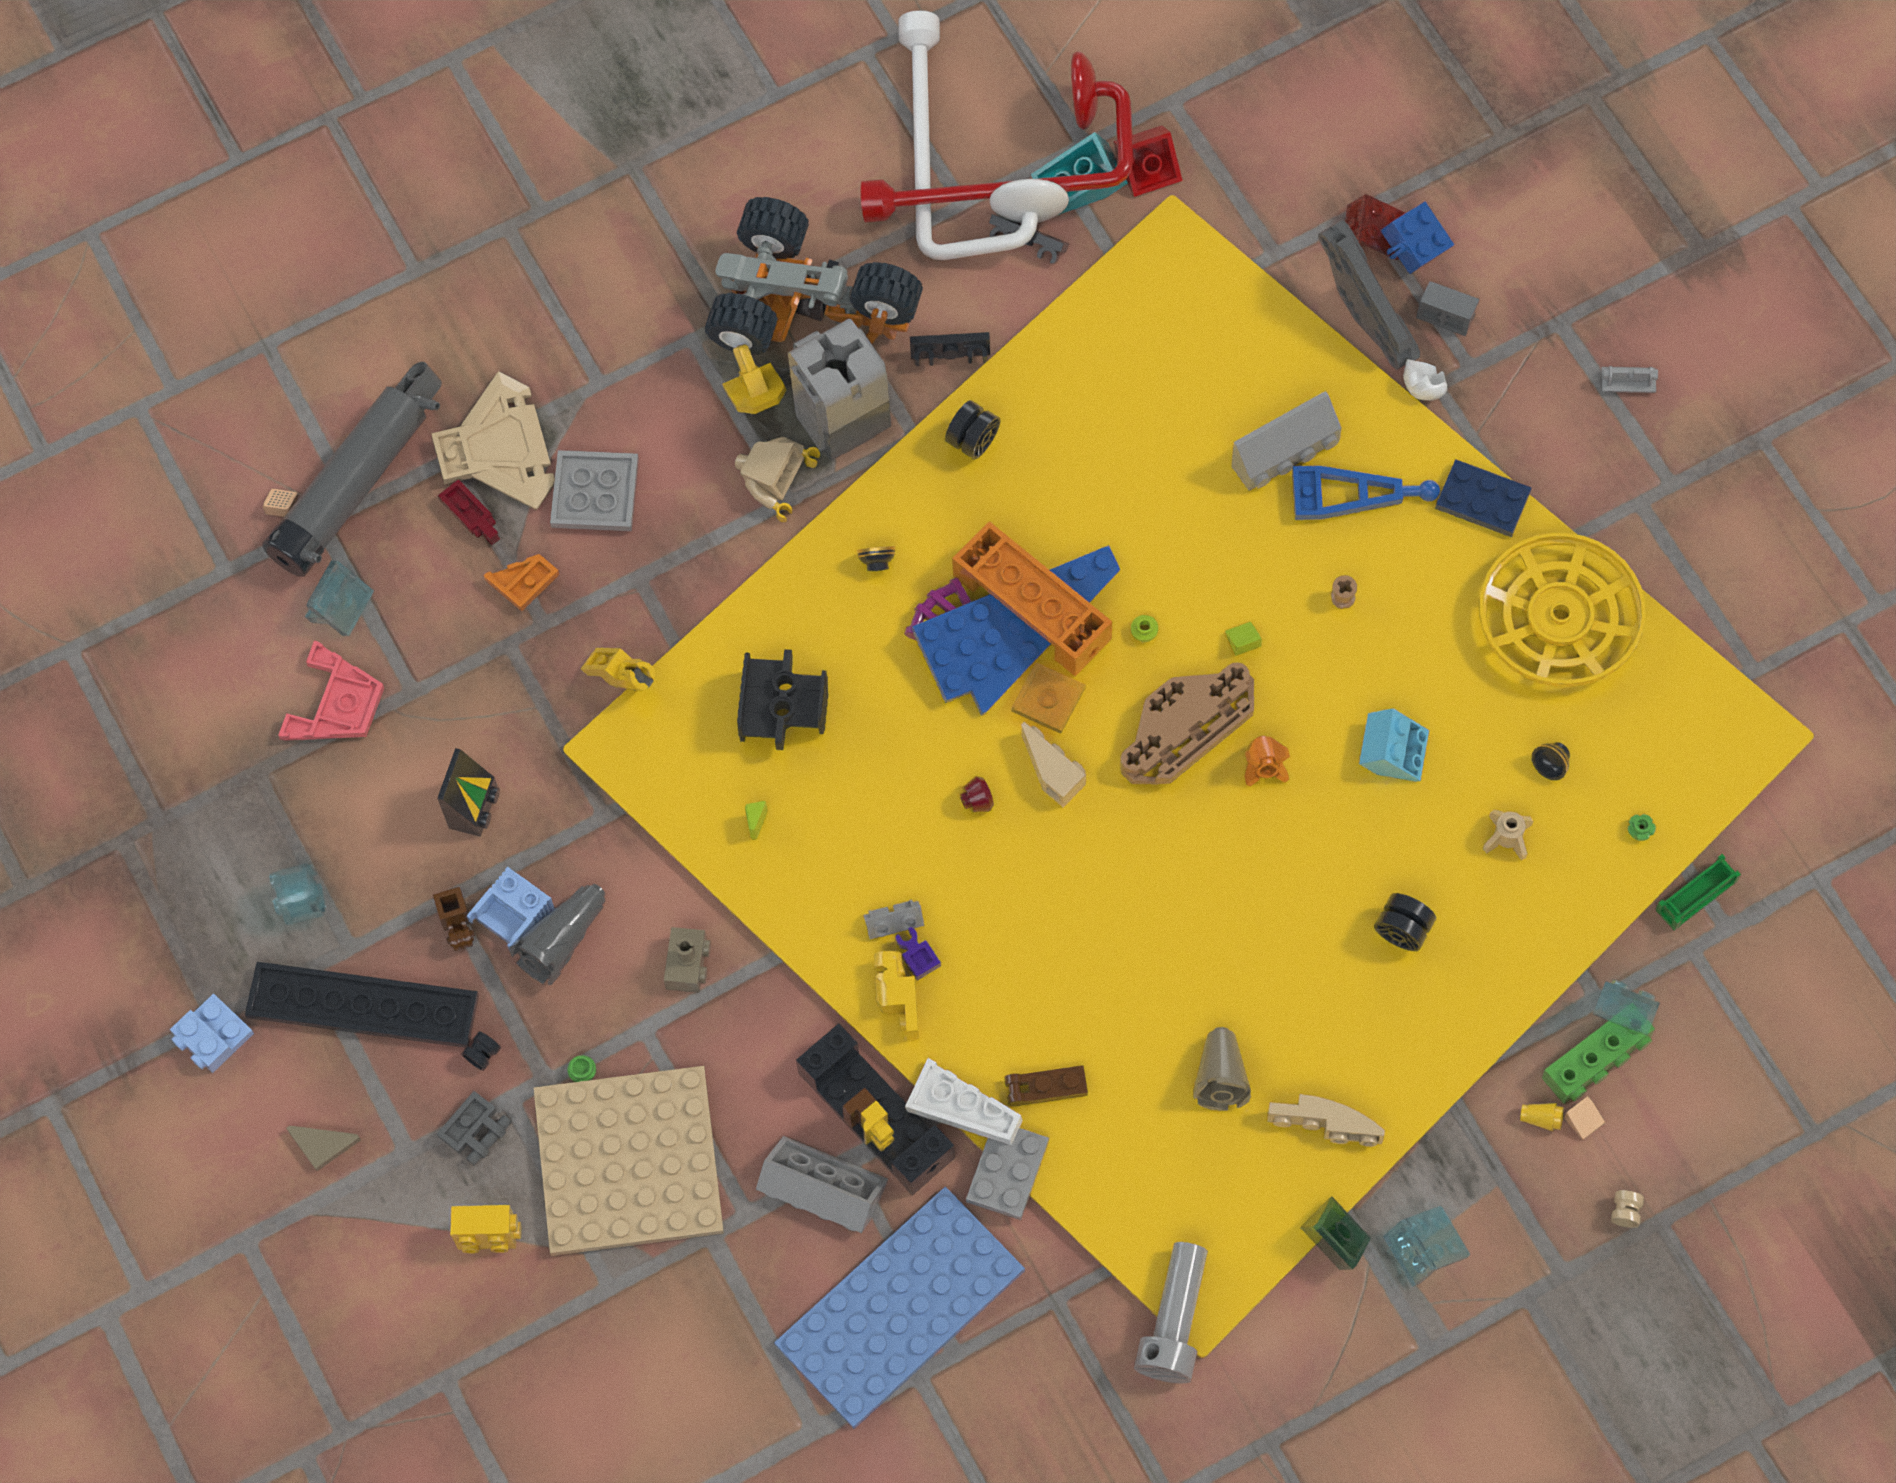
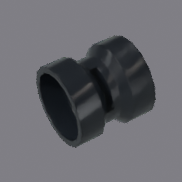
M478 1031L473 1038L474 1043L466 1047L461 1055L470 1064L484 1071L489 1065L491 1056L497 1055L501 1046L487 1034Z

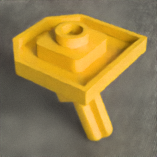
M748 345L736 346L733 349V353L740 368L738 372L739 377L722 384L724 391L736 410L742 413L756 414L779 404L786 392V388L772 364L769 363L758 367L754 363Z

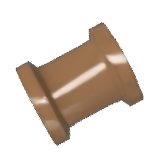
M1350 576L1336 578L1333 582V591L1331 593L1332 603L1340 609L1350 608L1355 602L1357 583Z

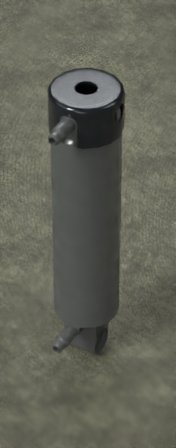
M416 363L408 370L395 388L386 387L290 511L278 522L262 543L264 551L283 569L296 576L304 577L315 563L321 562V555L326 546L426 419L424 410H438L440 408V403L432 400V398L440 389L442 381L427 363Z

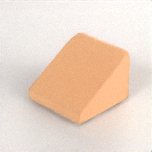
M1588 1096L1571 1108L1564 1117L1566 1122L1582 1140L1605 1123Z

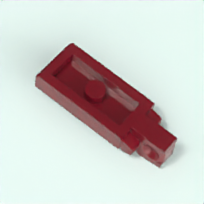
M459 479L437 495L442 504L476 538L483 535L492 546L500 540L498 531L493 527L496 521L493 519L491 512Z

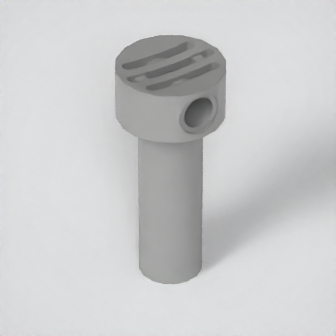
M1187 1242L1174 1243L1153 1336H1145L1140 1339L1134 1369L1138 1373L1170 1383L1191 1382L1197 1350L1187 1345L1208 1252L1205 1248Z

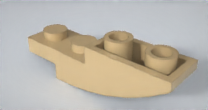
M1300 1094L1298 1105L1271 1102L1269 1104L1268 1122H1274L1275 1126L1290 1127L1291 1124L1303 1125L1302 1127L1308 1130H1318L1320 1127H1325L1324 1138L1331 1139V1142L1337 1144L1356 1141L1360 1142L1359 1144L1362 1146L1373 1147L1383 1142L1385 1130L1360 1112L1332 1100Z

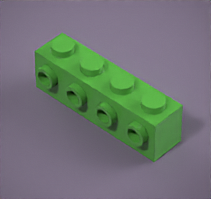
M1631 1003L1546 1068L1542 1079L1563 1104L1570 1099L1575 1102L1587 1092L1585 1088L1592 1082L1595 1085L1602 1082L1609 1075L1607 1072L1613 1066L1617 1068L1623 1066L1631 1058L1630 1053L1636 1049L1639 1051L1645 1049L1653 1041L1651 1037L1655 1028L1637 1007Z

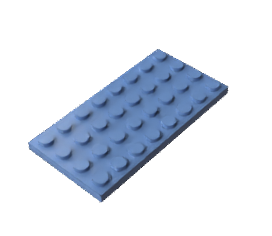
M944 1187L776 1340L774 1344L845 1421L855 1429L1023 1274L1025 1268Z

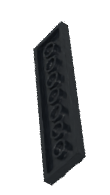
M256 962L245 1016L249 1019L466 1048L469 1047L479 993L478 991Z

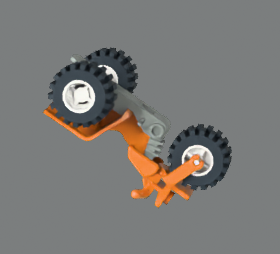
M755 197L746 202L737 229V235L743 245L757 254L755 258L731 253H724L720 256L715 272L718 277L722 278L721 284L723 288L732 290V293L719 294V296L714 298L705 325V333L710 340L733 352L736 346L746 344L751 355L763 354L768 350L771 341L783 342L785 340L799 300L811 298L809 308L814 307L816 299L821 300L827 305L824 314L833 321L842 323L847 319H851L857 328L862 325L869 326V332L866 334V337L871 344L882 333L888 339L894 340L897 331L907 332L911 320L914 319L923 291L922 283L915 275L901 267L888 263L872 262L866 263L859 268L854 286L852 287L846 285L849 278L847 275L848 271L841 266L826 268L827 263L823 262L821 267L811 266L812 259L805 258V260L791 259L800 253L809 226L808 218L800 209L785 201L770 197Z

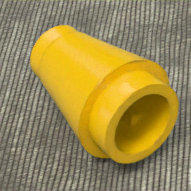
M1557 1103L1523 1104L1520 1121L1552 1132L1554 1129L1561 1130L1564 1107L1557 1106Z

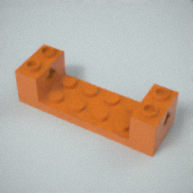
M990 521L952 558L953 577H957L973 593L981 586L1051 643L1055 647V661L1075 677L1112 639V621Z

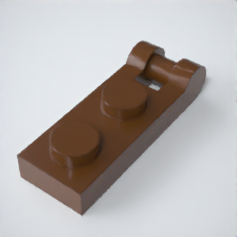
M1084 1065L1026 1074H1009L1004 1077L1005 1086L1009 1087V1095L1007 1096L1009 1106H1021L1088 1096ZM1028 1085L1029 1093H1021L1020 1086Z

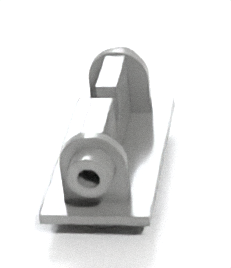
M1601 367L1602 392L1656 393L1658 369L1653 367Z
M909 900L908 902L893 905L894 912L890 913L888 907L873 911L869 910V914L864 915L869 938L874 939L905 931L910 927L924 926L919 902Z

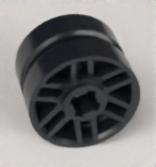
M969 400L963 404L953 417L946 431L945 442L956 449L962 448L964 454L976 460L992 443L998 432L1001 419L988 410L984 411L982 406Z
M1392 893L1384 906V911L1380 913L1375 922L1374 929L1382 938L1399 948L1408 951H1419L1427 938L1426 933L1430 932L1436 921V915L1428 906L1417 899L1400 893Z

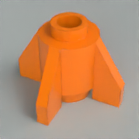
M1259 736L1251 741L1245 752L1248 762L1245 772L1246 785L1251 787L1260 780V777L1271 778L1273 776L1286 783L1289 780V776L1283 762L1290 757L1288 748L1268 736Z

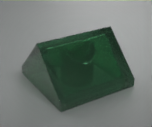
M1332 1196L1300 1227L1339 1270L1354 1269L1371 1240L1370 1236Z

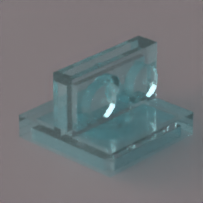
M331 560L306 604L309 610L305 618L312 623L329 624L342 636H349L374 590L339 561Z

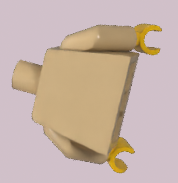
M779 437L767 442L755 443L749 455L739 454L737 456L735 466L736 469L741 470L740 474L746 481L745 486L751 495L769 510L773 508L780 522H787V518L781 515L780 511L787 510L792 514V507L788 503L779 504L777 500H783L803 459L807 467L815 468L818 462L809 456L819 458L820 451L816 447H810L806 450L803 445L786 437Z

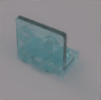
M1612 980L1611 983L1606 981L1593 1015L1647 1036L1660 1002L1655 1001L1656 996L1641 990L1638 994L1627 990L1628 985L1617 980Z
M1441 1206L1401 1220L1383 1236L1412 1287L1421 1284L1434 1271L1470 1256L1468 1249Z

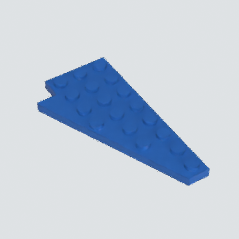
M1108 545L1050 569V571L1090 603L1115 577L1120 568ZM991 594L919 623L911 629L945 703L971 693L981 716L986 714L1051 644Z

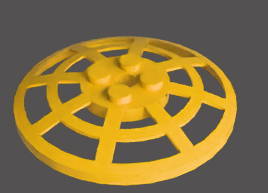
M1571 533L1536 535L1522 540L1507 549L1489 569L1483 582L1479 599V618L1482 630L1489 646L1498 658L1521 676L1540 684L1555 687L1587 685L1617 671L1635 651L1642 636L1646 618L1642 587L1626 561L1601 542ZM1549 545L1575 547L1571 562L1551 561L1538 565L1531 550ZM1586 550L1608 561L1618 570L1622 577L1607 585L1597 573L1582 566ZM1520 555L1527 570L1514 580L1508 592L1492 586L1500 571L1512 559ZM1554 570L1568 571L1565 582L1547 584L1542 573ZM1578 575L1590 580L1599 588V591L1588 596L1585 591L1576 586ZM1532 578L1538 590L1534 593L1531 600L1528 601L1515 596L1520 587ZM1626 587H1629L1635 604V627L1618 625L1619 609L1614 595ZM1488 596L1504 603L1503 620L1507 633L1494 638L1487 619ZM1604 600L1608 603L1610 623L1594 620V606ZM1511 607L1526 611L1529 625L1515 630L1511 618ZM1557 609H1563L1567 612L1568 617L1560 620L1554 616L1553 612ZM1590 631L1606 634L1602 642L1591 652L1582 641ZM1535 635L1545 642L1543 655L1531 650L1522 642V639ZM1614 636L1631 638L1628 647L1621 657L1610 667L1603 670L1595 658L1608 648ZM1514 643L1524 655L1540 663L1537 674L1515 664L1499 647ZM1572 645L1579 656L1578 658L1568 660L1553 659L1557 646L1565 647ZM1585 664L1593 674L1587 678L1574 680L1547 678L1551 666L1574 667Z

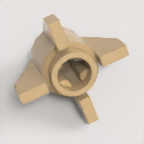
M1498 810L1490 812L1489 817L1496 827L1494 835L1483 847L1485 853L1498 847L1499 844L1506 848L1514 847L1513 850L1521 861L1525 859L1527 851L1523 841V834L1525 829L1532 826V818L1521 816L1515 812L1505 813Z

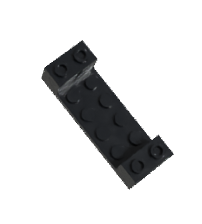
M839 1023L796 1059L798 1074L849 1128L850 1126L844 1121L843 1105L864 1088L868 1090L888 1113V1125L894 1130L892 1135L894 1141L883 1151H880L872 1141L867 1145L865 1144L864 1129L858 1123L853 1128H850V1130L912 1196L955 1159L953 1143L936 1125L929 1128L918 1115L907 1112L905 1101L859 1054L858 1043Z

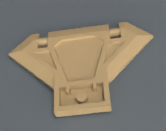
M498 371L460 427L431 433L444 484L453 483L458 479L462 481L475 478L537 511L554 486L555 478L553 473L545 474L543 469L550 466L551 463L534 404H525L524 399L532 397L528 386ZM514 402L515 407L509 408L508 404ZM533 471L534 476L528 477L527 472Z

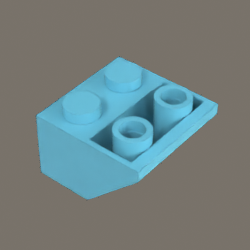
M1394 708L1368 713L1359 764L1377 775L1418 782L1421 780L1429 730Z

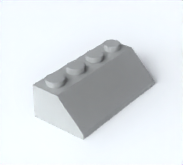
M1325 391L1234 442L1232 468L1249 491L1255 487L1261 488L1270 482L1271 478L1278 474H1287L1294 465L1300 462H1308L1319 451L1323 449L1329 450L1338 444L1341 435V425L1327 392Z
M783 1136L764 1160L756 1190L765 1193L768 1197L778 1198L790 1203L797 1209L812 1212L821 1219L841 1224L848 1230L862 1233L872 1219L888 1179Z

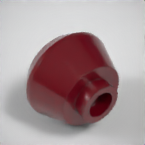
M973 777L963 786V793L959 794L964 808H970L972 812H990L994 806L992 794L983 777Z

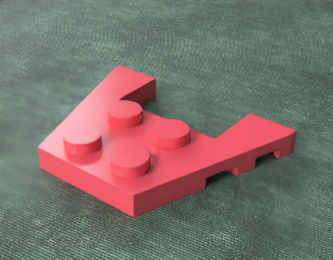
M314 641L306 661L307 666L330 672V679L314 720L286 713L278 735L280 740L367 737L384 691V685L358 667H354L343 660L340 655L326 649L320 642Z

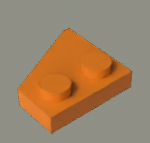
M537 554L523 562L509 564L507 569L493 574L490 571L483 576L486 582L520 611H523L560 574L557 568L540 554Z

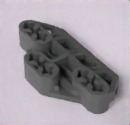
M1340 220L1320 232L1318 238L1329 258L1337 290L1353 319L1381 348L1394 369L1398 370L1406 365L1407 359L1415 361L1420 358V350L1403 319L1395 312L1369 267L1367 257L1349 225L1345 221Z

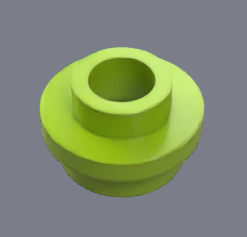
M1138 616L1131 624V633L1138 641H1151L1157 636L1158 623L1151 616ZM1148 625L1150 628L1148 630H1142L1140 629V626Z

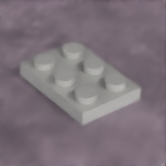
M1019 1128L1012 1145L988 1138L966 1202L1021 1220L1049 1138Z

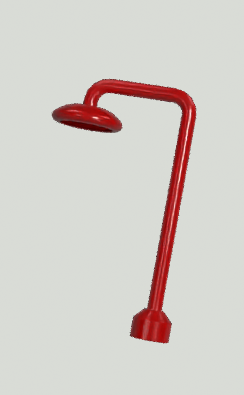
M1077 51L1071 58V83L1076 123L1081 130L1088 129L1097 113L1098 97L1107 96L1113 98L1116 104L1118 163L1115 169L1106 173L1040 178L1041 180H1047L1060 185L1066 192L1117 186L1127 179L1133 166L1132 111L1129 93L1122 85L1113 81H1097L1092 63L1083 52ZM883 179L861 181L862 214L865 223L883 222L890 218L895 212L896 207L990 199L991 194L998 187L1011 181L895 191Z

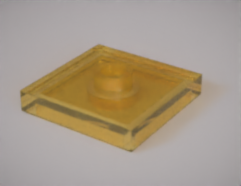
M1036 662L1011 711L1061 734L1085 690V684Z

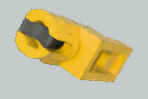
M595 648L581 667V670L588 676H600L615 688H626L634 691L649 688L656 676L654 667L641 659H632L621 648Z

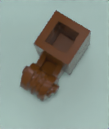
M460 886L433 894L444 931L449 930V937L446 940L455 952L460 951V949L473 947L475 934L467 926V924H470L467 918L469 912Z

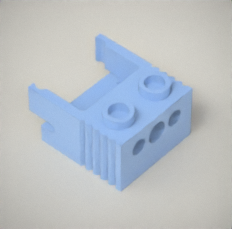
M507 867L505 872H502V876H499V880L492 884V888L487 890L468 913L467 918L470 923H473V920L476 918V921L507 942L509 949L516 940L520 939L555 908L551 897Z

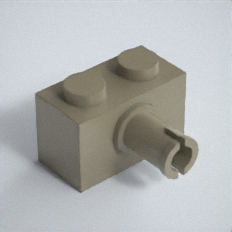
M671 927L664 975L666 990L700 993L701 984H706L707 967L703 966L704 958L710 956L711 940H707L705 930Z

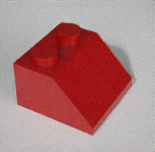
M1161 125L1132 135L1133 166L1126 180L1134 197L1183 181L1171 132ZM1116 140V141H1113V143H1114L1115 150H1116V154H1117V140Z

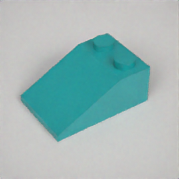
M1094 132L1033 172L1031 176L1033 179L1106 173L1115 169L1118 162L1109 143ZM1125 180L1117 186L1104 189L1067 192L1069 198L1068 205L1060 214L1107 198L1128 184V182Z

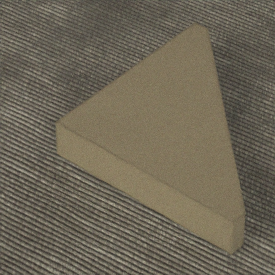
M288 1126L286 1128L316 1171L361 1141L357 1134L297 1126Z

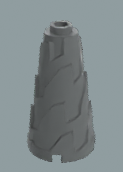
M596 884L581 886L566 902L555 908L520 939L516 940L509 949L512 958L516 953L521 957L516 962L518 966L536 981L543 984L549 979L548 985H552L571 959L574 950L584 938L589 926L604 908L602 906L606 902L604 890Z

